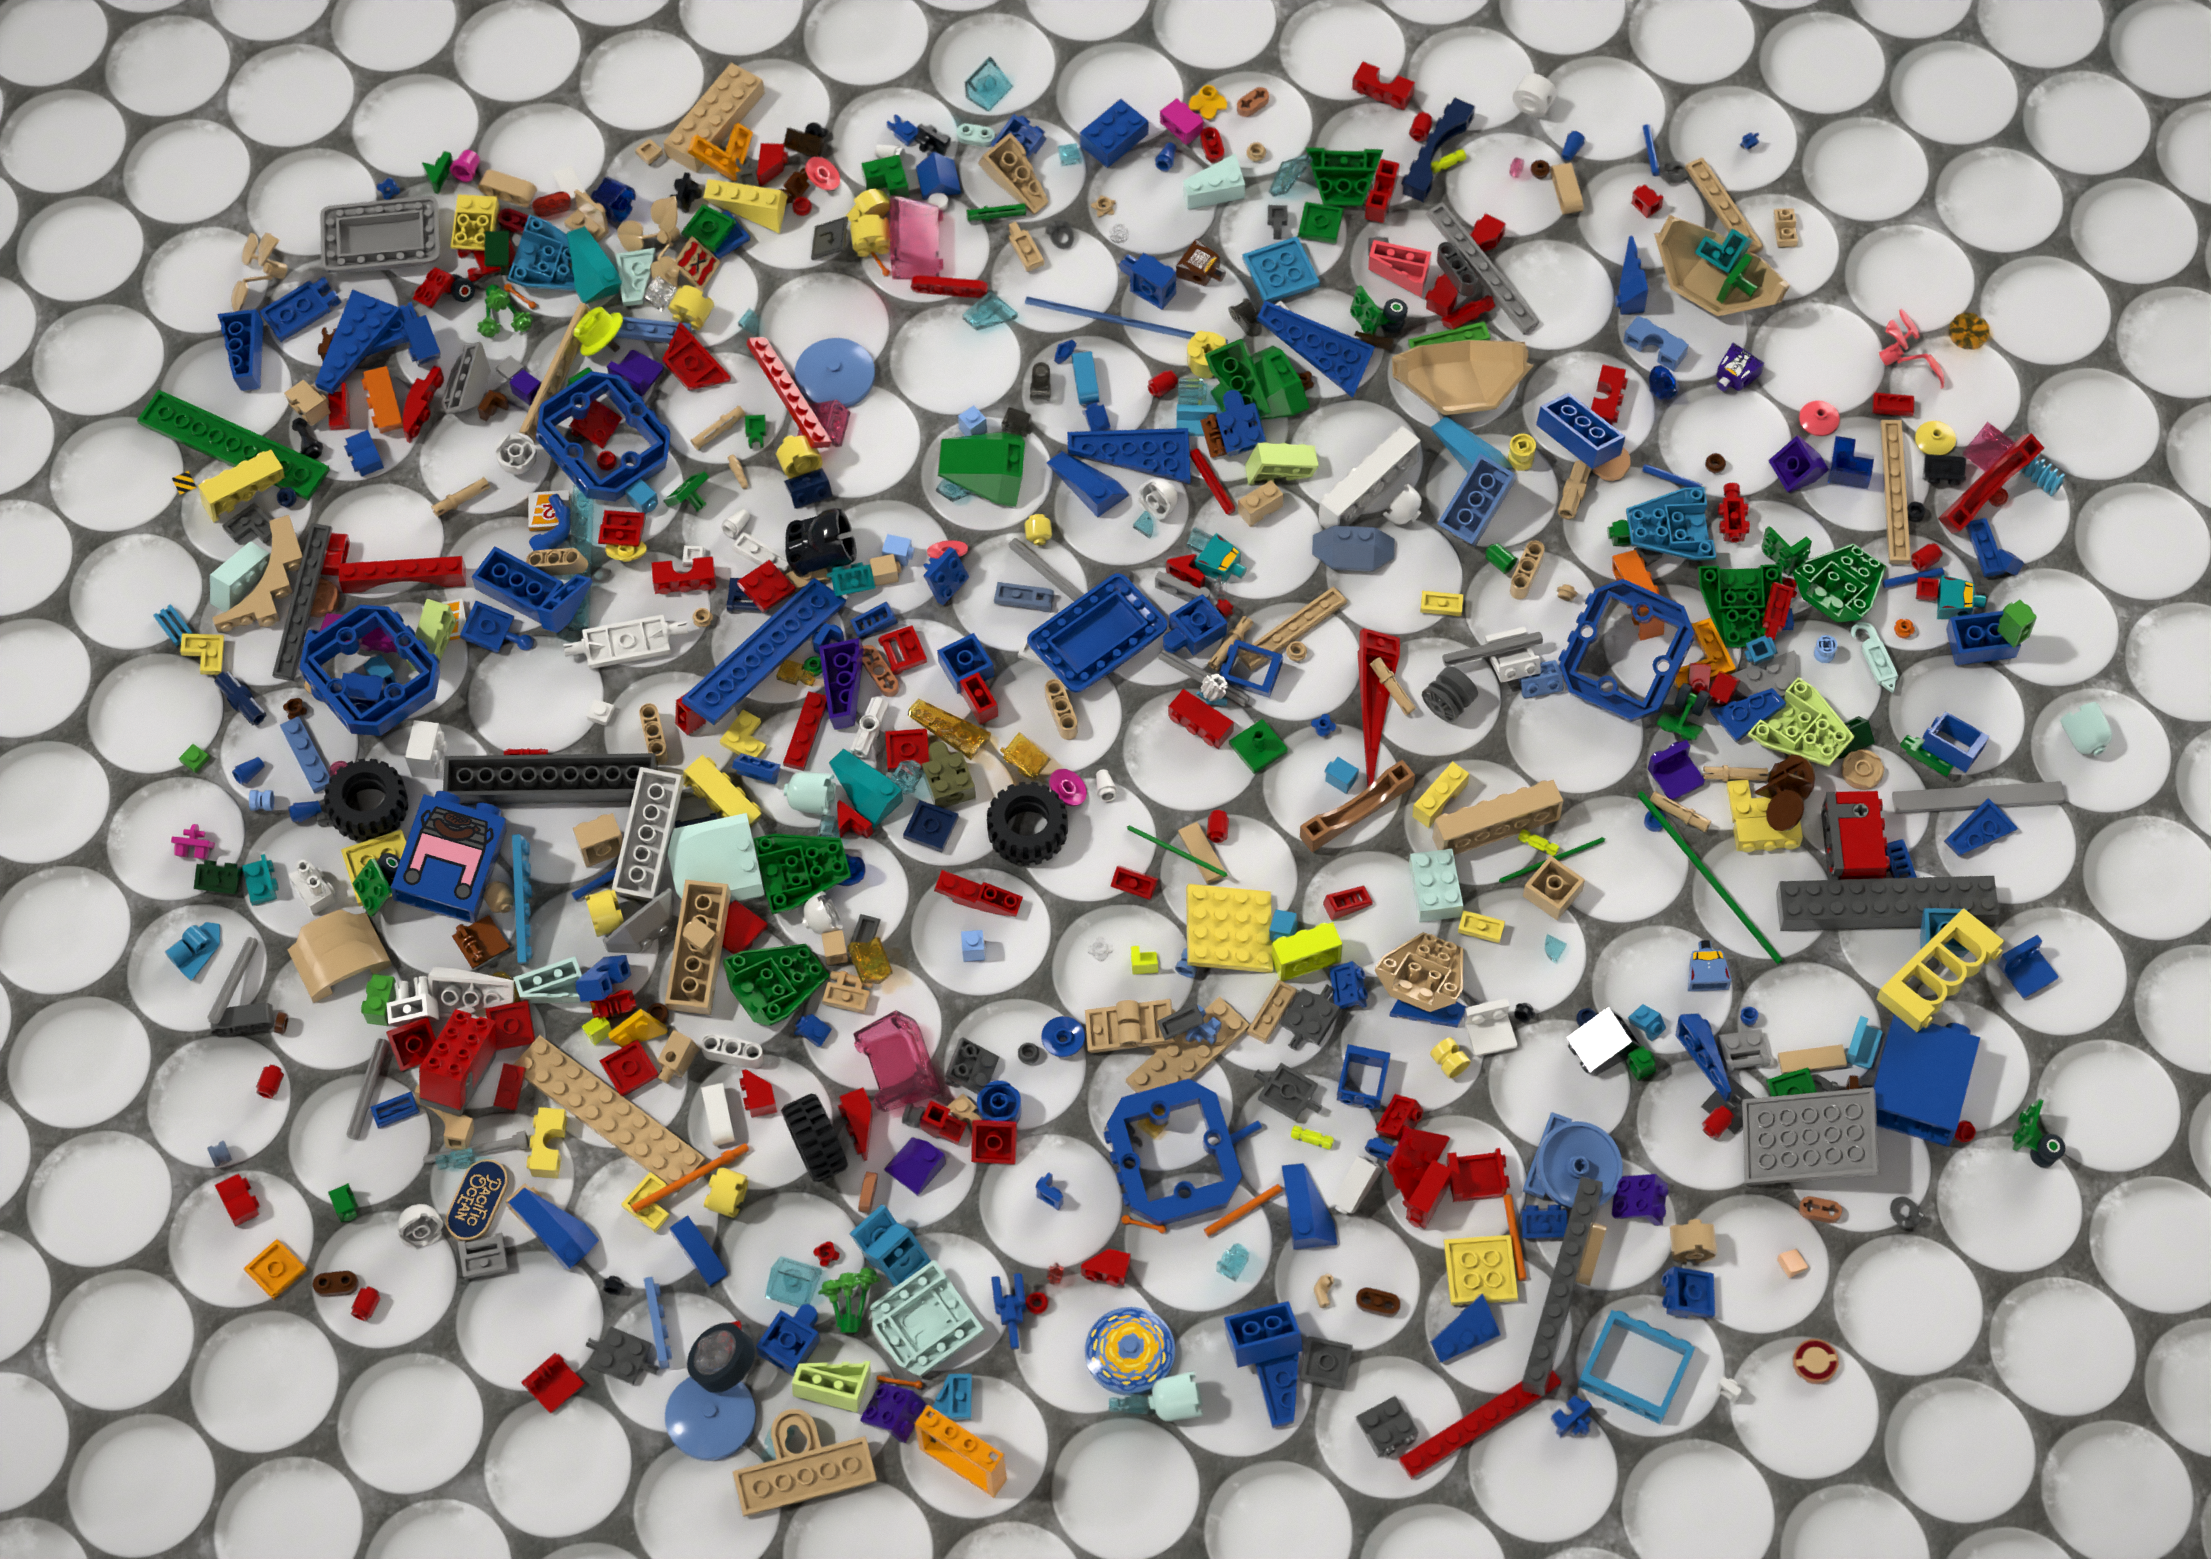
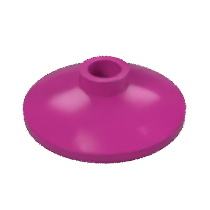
M1057 769L1051 774L1049 778L1050 789L1059 794V799H1062L1064 804L1078 806L1084 802L1087 795L1086 787L1076 773L1068 769Z

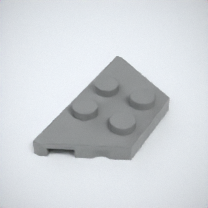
M1793 650L1730 674L1741 680L1736 689V694L1741 698L1747 699L1750 695L1773 688L1784 699L1785 691L1796 680V652Z

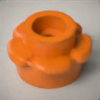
M1899 619L1894 626V631L1900 638H1908L1915 631L1912 621L1908 619Z

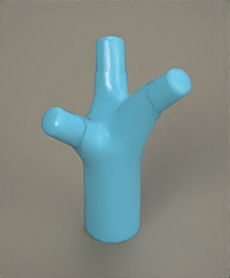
M1199 691L1196 693L1199 697L1206 700L1205 703L1209 706L1227 705V698H1218L1216 701H1210L1203 697V693Z

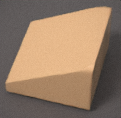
M1797 1249L1781 1253L1777 1258L1788 1278L1808 1269L1807 1264Z

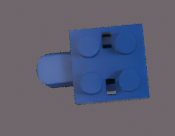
M1143 253L1137 260L1130 255H1126L1119 263L1120 270L1130 276V292L1163 310L1176 295V271L1172 267L1160 263L1155 257Z
M409 302L407 305L413 320H410L405 306L401 305L400 309L405 320L403 329H401V335L404 343H409L410 345L408 353L411 361H416L417 366L439 359L441 352L427 316L417 317L412 303Z
M1227 391L1223 396L1226 412L1216 414L1226 452L1231 457L1254 450L1258 443L1267 442L1256 404L1245 405L1243 397L1238 391Z
M1201 594L1169 614V628L1171 631L1163 636V648L1168 653H1175L1185 646L1194 656L1226 636L1228 622L1209 600Z
M803 1304L794 1317L780 1310L756 1345L758 1356L794 1376L798 1364L806 1363L820 1342L818 1331L813 1329L818 1321L816 1308L810 1304Z

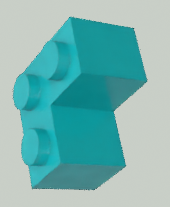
M1731 229L1723 244L1704 236L1695 254L1730 274L1747 252L1753 239L1738 230Z

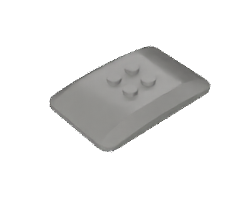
M432 196L330 205L321 210V264L326 272H365L405 268L433 263L440 257L439 209L437 200Z

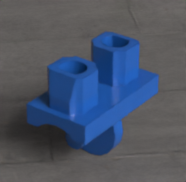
M1574 1395L1566 1403V1406L1573 1412L1567 1417L1559 1409L1551 1416V1421L1557 1427L1556 1433L1560 1438L1573 1426L1575 1427L1571 1430V1433L1574 1436L1579 1432L1583 1435H1587L1590 1432L1587 1425L1592 1420L1588 1416L1583 1420L1582 1418L1590 1412L1592 1404L1588 1400L1583 1402Z

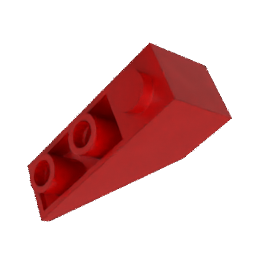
M863 1087L839 1096L840 1105L837 1107L841 1117H846L848 1121L845 1126L849 1136H854L856 1140L853 1145L857 1155L861 1154L864 1161L868 1159L873 1111Z

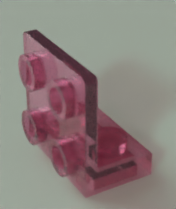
M838 400L810 404V408L831 439V444L835 447L842 446L851 412ZM799 429L797 436H804Z
M1987 422L1962 454L1986 472L2015 442Z

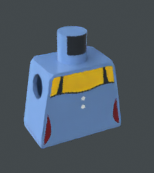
M1709 940L1700 941L1698 943L1699 950L1692 951L1690 957L1688 991L1729 990L1731 976L1723 951L1712 950L1711 941Z

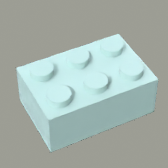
M1453 849L1410 854L1409 869L1419 922L1462 917L1463 902Z

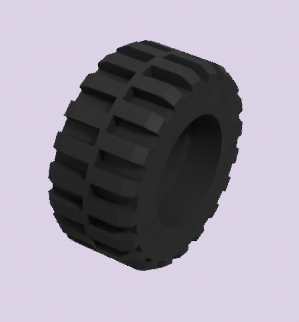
M364 758L358 759L359 762L353 763V761L348 762L344 768L341 766L336 770V775H331L329 778L330 784H327L324 790V802L333 827L339 830L341 835L344 837L348 835L349 839L357 841L359 838L362 842H365L369 839L389 834L393 829L397 830L401 826L400 821L405 820V811L408 810V797L401 775H398L394 767L389 768L388 763L384 761L378 763L377 759L372 758L370 761H365ZM365 789H376L385 794L382 803L369 811H356L347 806L353 795Z
M1025 781L1019 782L1017 786H1014V784L1007 786L1006 791L1004 789L997 793L998 798L994 797L990 802L991 807L987 811L988 838L995 852H1000V857L1005 860L1010 858L1013 864L1022 862L1023 866H1029V863L1035 862V865L1041 864L1043 859L1048 861L1053 858V853L1058 854L1061 850V845L1065 844L1066 834L1068 833L1067 810L1063 800L1059 799V794L1054 790L1050 792L1049 787L1044 784L1041 787L1038 786V782L1025 784ZM1022 812H1035L1047 820V825L1044 829L1033 835L1017 834L1007 826L1011 818Z
M810 1093L784 1105L781 1110L783 1118L814 1182H821L846 1170L848 1163L844 1151L818 1096Z

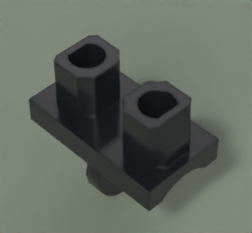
M923 124L918 125L915 141L920 144L919 150L923 153L929 150L932 153L936 152L945 156L946 149L951 143V137L946 134L938 135L936 127L931 124L927 127Z
M684 173L682 179H675L674 189L678 193L670 195V197L676 196L677 207L683 213H688L691 203L695 199H700L703 193L699 188V184L691 179L690 173Z

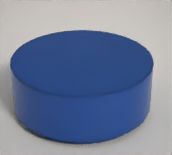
M1658 810V811L1663 815V817L1666 819L1664 813L1661 812L1660 810ZM1648 811L1644 818L1645 827L1653 832L1662 830V825Z

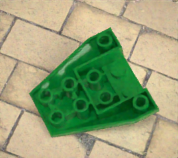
M1270 346L1251 356L1272 412L1261 417V420L1290 417L1309 409L1302 382L1282 349ZM1219 383L1211 390V395L1221 412H1226L1223 396L1227 390Z
M1006 432L941 439L938 476L993 503L1016 507L1023 475L1024 439L1022 435Z
M1852 543L1804 561L1794 570L1793 576L1803 600L1835 622L1861 620L1871 610L1886 565Z
M1781 564L1760 565L1759 568L1719 569V566H1699V589L1725 647L1743 648L1746 647V643L1764 636L1766 628H1762L1763 618L1772 583L1782 584Z
M770 834L753 838L759 869L772 915L794 910L806 903L815 894L821 891L825 892L851 877L841 838Z
M807 944L741 951L723 959L730 990L753 1022L766 1026H771L787 1019L829 978V974Z

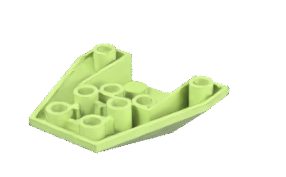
M1798 677L1785 691L1784 701L1786 706L1765 722L1760 719L1748 732L1747 736L1766 748L1789 755H1800L1808 761L1829 767L1854 739V735L1816 688Z

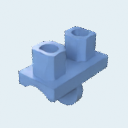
M1197 1005L1202 1015V1018H1204L1206 1016V1011L1201 1006ZM1212 1017L1207 1024L1204 1023L1186 1031L1185 1039L1188 1042L1195 1039L1200 1043L1204 1038L1213 1045L1216 1041L1217 1033L1221 1029V1022Z

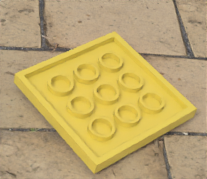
M1188 884L1186 886L1187 965L1271 973L1273 970L1272 941L1269 934L1272 923L1271 891Z

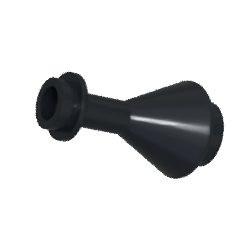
M296 418L292 422V429L298 431L301 436L300 453L314 460L319 458L322 454L323 444L308 434L305 428L307 426L306 420Z

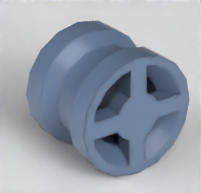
M224 1140L219 1142L217 1146L207 1147L215 1167L220 1166L221 1162L232 1160Z

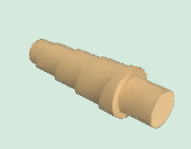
M734 454L728 456L729 467L742 489L747 488L748 483L740 461L737 460Z

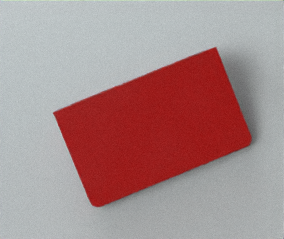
M341 383V391L334 392V394L328 393V408L331 412L329 414L330 431L350 429V395L346 383Z

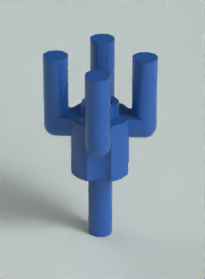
M1021 1273L1013 1275L1016 1295L1002 1296L1000 1276L991 1277L995 1312L1000 1315L1001 1324L1008 1326L1010 1347L1013 1350L1020 1348L1017 1325L1023 1323L1022 1312L1026 1310L1023 1276Z

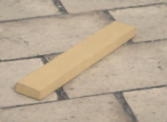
M1701 157L1686 164V171L1728 233L1731 229L1738 230L1753 239L1748 248L1749 252L1755 254L1763 249L1762 243L1704 158Z
M1333 586L1251 645L1278 653L1347 604V600ZM1244 650L1238 654V658L1250 671H1253L1268 660V658Z

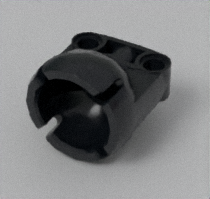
M833 508L825 510L815 517L794 520L788 524L785 536L786 560L796 576L803 577L810 572L828 567L847 566L856 560L855 538L852 536L839 539L840 534L852 531L851 524L842 509Z

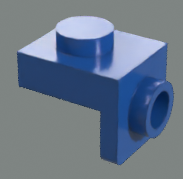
M1096 402L1087 405V410L1082 411L1090 431H1102L1111 428L1104 404L1098 406Z
M824 623L820 631H817L812 638L814 652L820 654L819 646L829 644L831 639L837 642L844 641L841 628Z
M810 1014L801 1016L795 1024L797 1028L794 1034L796 1036L802 1035L815 1046L821 1047L832 1028L815 1015Z

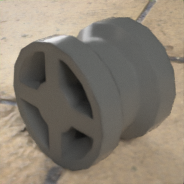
M908 1103L903 1113L902 1123L906 1125L910 1123L914 1127L920 1128L919 1123L926 1108L921 1106L917 1108L912 1103Z

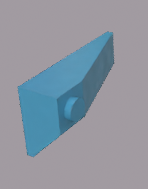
M1448 416L1431 426V430L1467 473L1480 453L1508 470L1513 467L1498 449Z

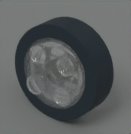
M716 1324L704 1331L692 1345L687 1358L688 1373L693 1380L709 1392L719 1393L729 1390L737 1385L750 1370L755 1356L754 1343L735 1324Z

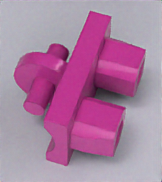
M192 824L190 830L184 829L183 835L189 836V838L172 836L171 843L175 844L174 855L188 857L189 846L195 847L194 858L205 860L208 858L210 849H214L215 843L198 839V837L205 838L206 834L205 831H199L198 824Z

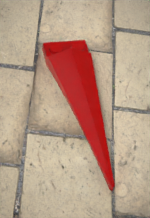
M1363 628L1359 635L1357 655L1367 787H1369L1374 782L1380 739L1390 692L1384 684L1379 682L1380 679L1370 664L1381 657L1390 672L1393 671L1395 674L1400 657V638Z

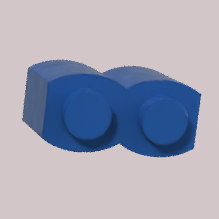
M368 430L345 438L347 445L344 446L348 457L353 456L354 460L351 461L355 472L359 471L361 477L384 468Z

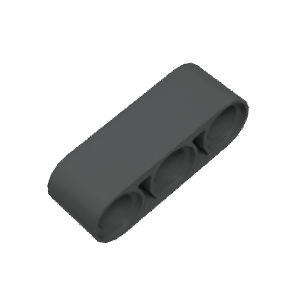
M1443 242L1439 244L1437 250L1438 265L1461 295H1473L1476 290L1477 281L1475 272L1452 243Z
M257 1003L227 1007L218 1024L210 1023L211 1034L214 1036H227L270 1030L274 1027L273 1006L269 1003Z

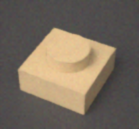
M650 138L635 149L636 155L648 165L663 155V150Z

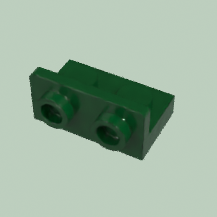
M204 860V864H196L194 889L237 894L240 873H243V868H237L238 864L225 862L224 866H219L217 861Z

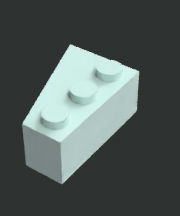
M1236 153L1183 180V195L1188 210L1245 198V183Z
M249 542L211 573L210 604L224 612L239 604L265 573L269 564V552Z
M575 956L513 977L521 1001L528 1000L529 1004L581 1002L576 991L575 981L582 974Z

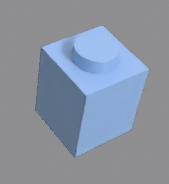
M974 405L958 416L959 429L965 436L980 435L987 432L986 418Z
M887 534L882 549V556L894 554L895 561H899L902 566H907L909 559L912 560L914 556V547H912L911 539Z
M983 930L962 931L963 962L985 960Z

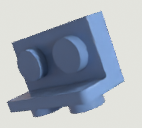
M1556 660L1540 663V674L1518 679L1523 698L1563 691V675Z

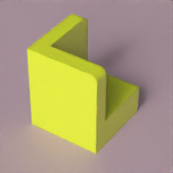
M1131 946L1132 974L1158 973L1157 953H1140L1139 946Z
M593 1018L582 1026V1030L594 1046L607 1038L608 1033L612 1031L610 1023L606 1018Z

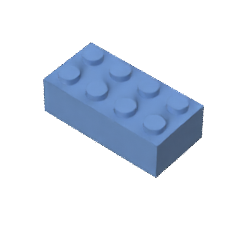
M1480 453L1437 524L1476 547L1518 476Z

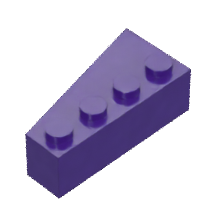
M860 638L819 646L829 719L834 730L855 726L864 652Z

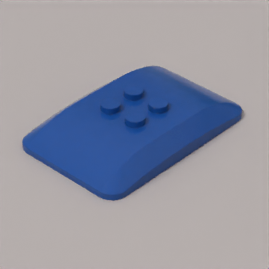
M1117 573L1108 577L1033 630L1027 637V643L1071 692L1077 693L1087 689L1127 662L1167 630L1168 625L1165 617L1125 575Z

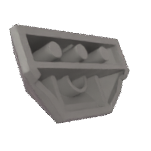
M481 342L465 345L462 350L463 353L458 357L451 369L441 403L447 414L480 405L483 400L491 371Z
M670 888L666 889L614 930L610 936L606 937L603 940L605 950L614 953H639L642 950L648 949L659 936H664L672 924L674 904L672 890Z

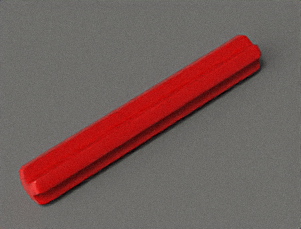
M1195 448L1191 450L1190 457L1225 514L1229 515L1235 512V505L1200 449Z

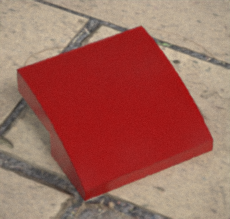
M604 510L603 522L600 524L598 544L639 547L644 529L645 513Z
M735 900L728 908L722 947L733 955L749 950L753 945V941L767 929L768 923Z

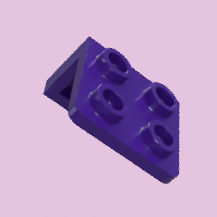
M631 350L619 365L611 361L607 365L608 374L619 375L624 381H628L634 393L643 397L662 373L663 365L636 350Z
M1687 740L1680 743L1675 742L1668 749L1662 752L1657 751L1650 757L1648 770L1666 797L1671 800H1675L1703 786L1705 779L1688 756L1691 746Z
M1657 1174L1622 1176V1179L1618 1181V1189L1613 1197L1612 1217L1615 1219L1645 1217L1654 1226L1663 1225V1219L1666 1215L1665 1202L1668 1195V1184Z
M880 1383L860 1420L863 1424L887 1430L899 1442L906 1443L915 1427V1422L927 1404L912 1390Z

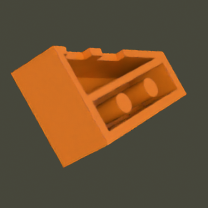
M387 366L363 372L365 378L361 379L364 391L368 390L370 395L366 399L369 410H374L375 416L371 417L374 428H378L380 433L403 428L402 418Z

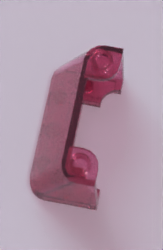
M898 195L890 196V260L892 280L912 279L916 275L940 277V270H943V258L939 259V221H943V209L939 210V206Z
M895 1010L853 1033L855 1048L859 1053L868 1056L879 1088L873 1099L878 1110L888 1112L906 1106L908 1103L913 1104L940 1094V1085L921 1030L912 1017Z

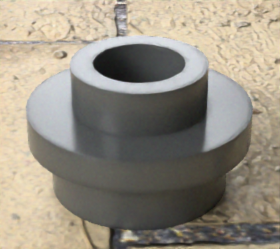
M1024 1043L1018 1049V1058L1025 1064H1032L1039 1058V1049L1033 1043ZM1031 1052L1032 1056L1027 1057L1025 1053Z

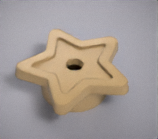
M1101 195L1095 203L1091 204V207L1097 210L1098 217L1104 214L1113 215L1112 207L1116 201Z

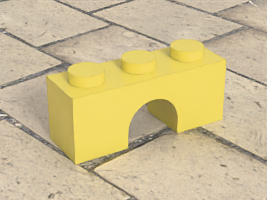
M1452 762L1413 805L1412 817L1427 828H1430L1434 820L1442 814L1447 801L1451 797L1456 799L1468 785L1469 773Z
M539 1107L538 1115H534L533 1127L536 1128L535 1135H531L530 1138L532 1154L527 1157V1169L530 1170L532 1177L556 1179L559 1177L561 1155L559 1150L548 1149L546 1144L555 1137L565 1138L568 1120L565 1109Z

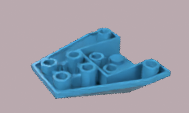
M529 215L507 281L526 288L575 290L574 275L569 267V263L572 261L567 234L550 222Z
M1705 487L1682 488L1626 508L1631 546L1695 561L1716 560L1714 541L1709 540L1705 518L1707 507Z

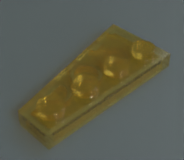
M918 699L908 710L909 717L957 751H962L963 755L970 760L990 740L991 732L921 699Z

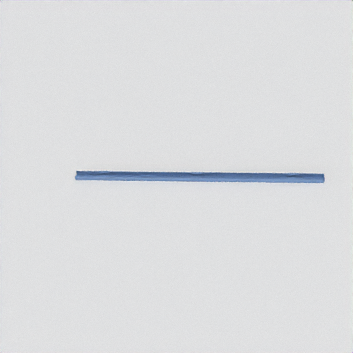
M1026 296L1025 304L1186 339H1191L1196 334L1195 332Z

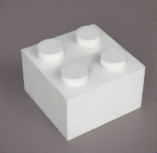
M414 720L405 755L412 777L437 780L438 772H441L443 767L442 755L447 751V741L444 740V732L441 731L439 723Z

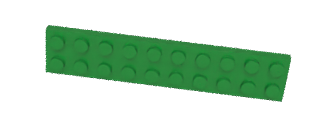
M161 390L157 391L137 419L139 425L232 467L238 466L242 461H248L256 457L261 452L272 450L283 467L284 478L275 483L274 486L279 488L290 487L295 491L296 496L307 501L310 500L330 471L329 466Z

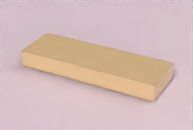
M1198 822L1178 830V834L1190 855L1225 872ZM1196 864L1206 884L1223 877Z
M1278 979L1248 1028L1247 1034L1266 1044L1297 994V989Z
M1843 1044L1780 1052L1777 1055L1782 1075L1807 1067L1810 1072L1847 1066Z

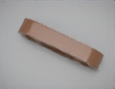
M863 646V666L884 696H895L899 692L898 680L874 646ZM866 653L872 654L873 663H871L869 657H865ZM877 667L885 669L881 675H876L873 671ZM886 678L889 685H893L892 689L886 688L884 681Z

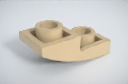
M1794 208L1774 209L1777 247H1797L1798 239L1795 229L1796 218Z

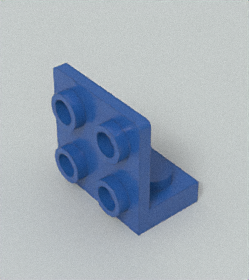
M2038 934L2002 954L1998 963V967L2022 998L2032 995L2058 979L2056 972L2040 953L2039 948L2042 940Z

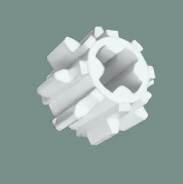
M1212 674L1210 677L1207 675L1202 681L1203 685L1200 687L1202 689L1201 693L1204 695L1203 697L1210 701H1216L1218 698L1222 699L1226 694L1225 690L1228 688L1226 686L1227 682L1224 680L1225 678L1219 676V674Z

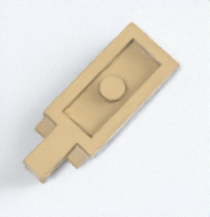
M1016 222L1009 224L1010 243L1026 272L1043 266L1044 259L1029 232L1025 231V229L1021 231Z

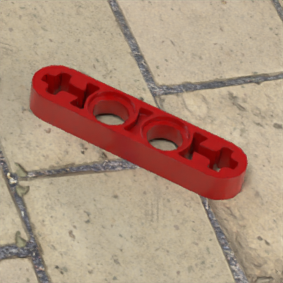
M916 275L912 277L910 288L912 291L922 294L984 298L987 295L988 284L981 280Z

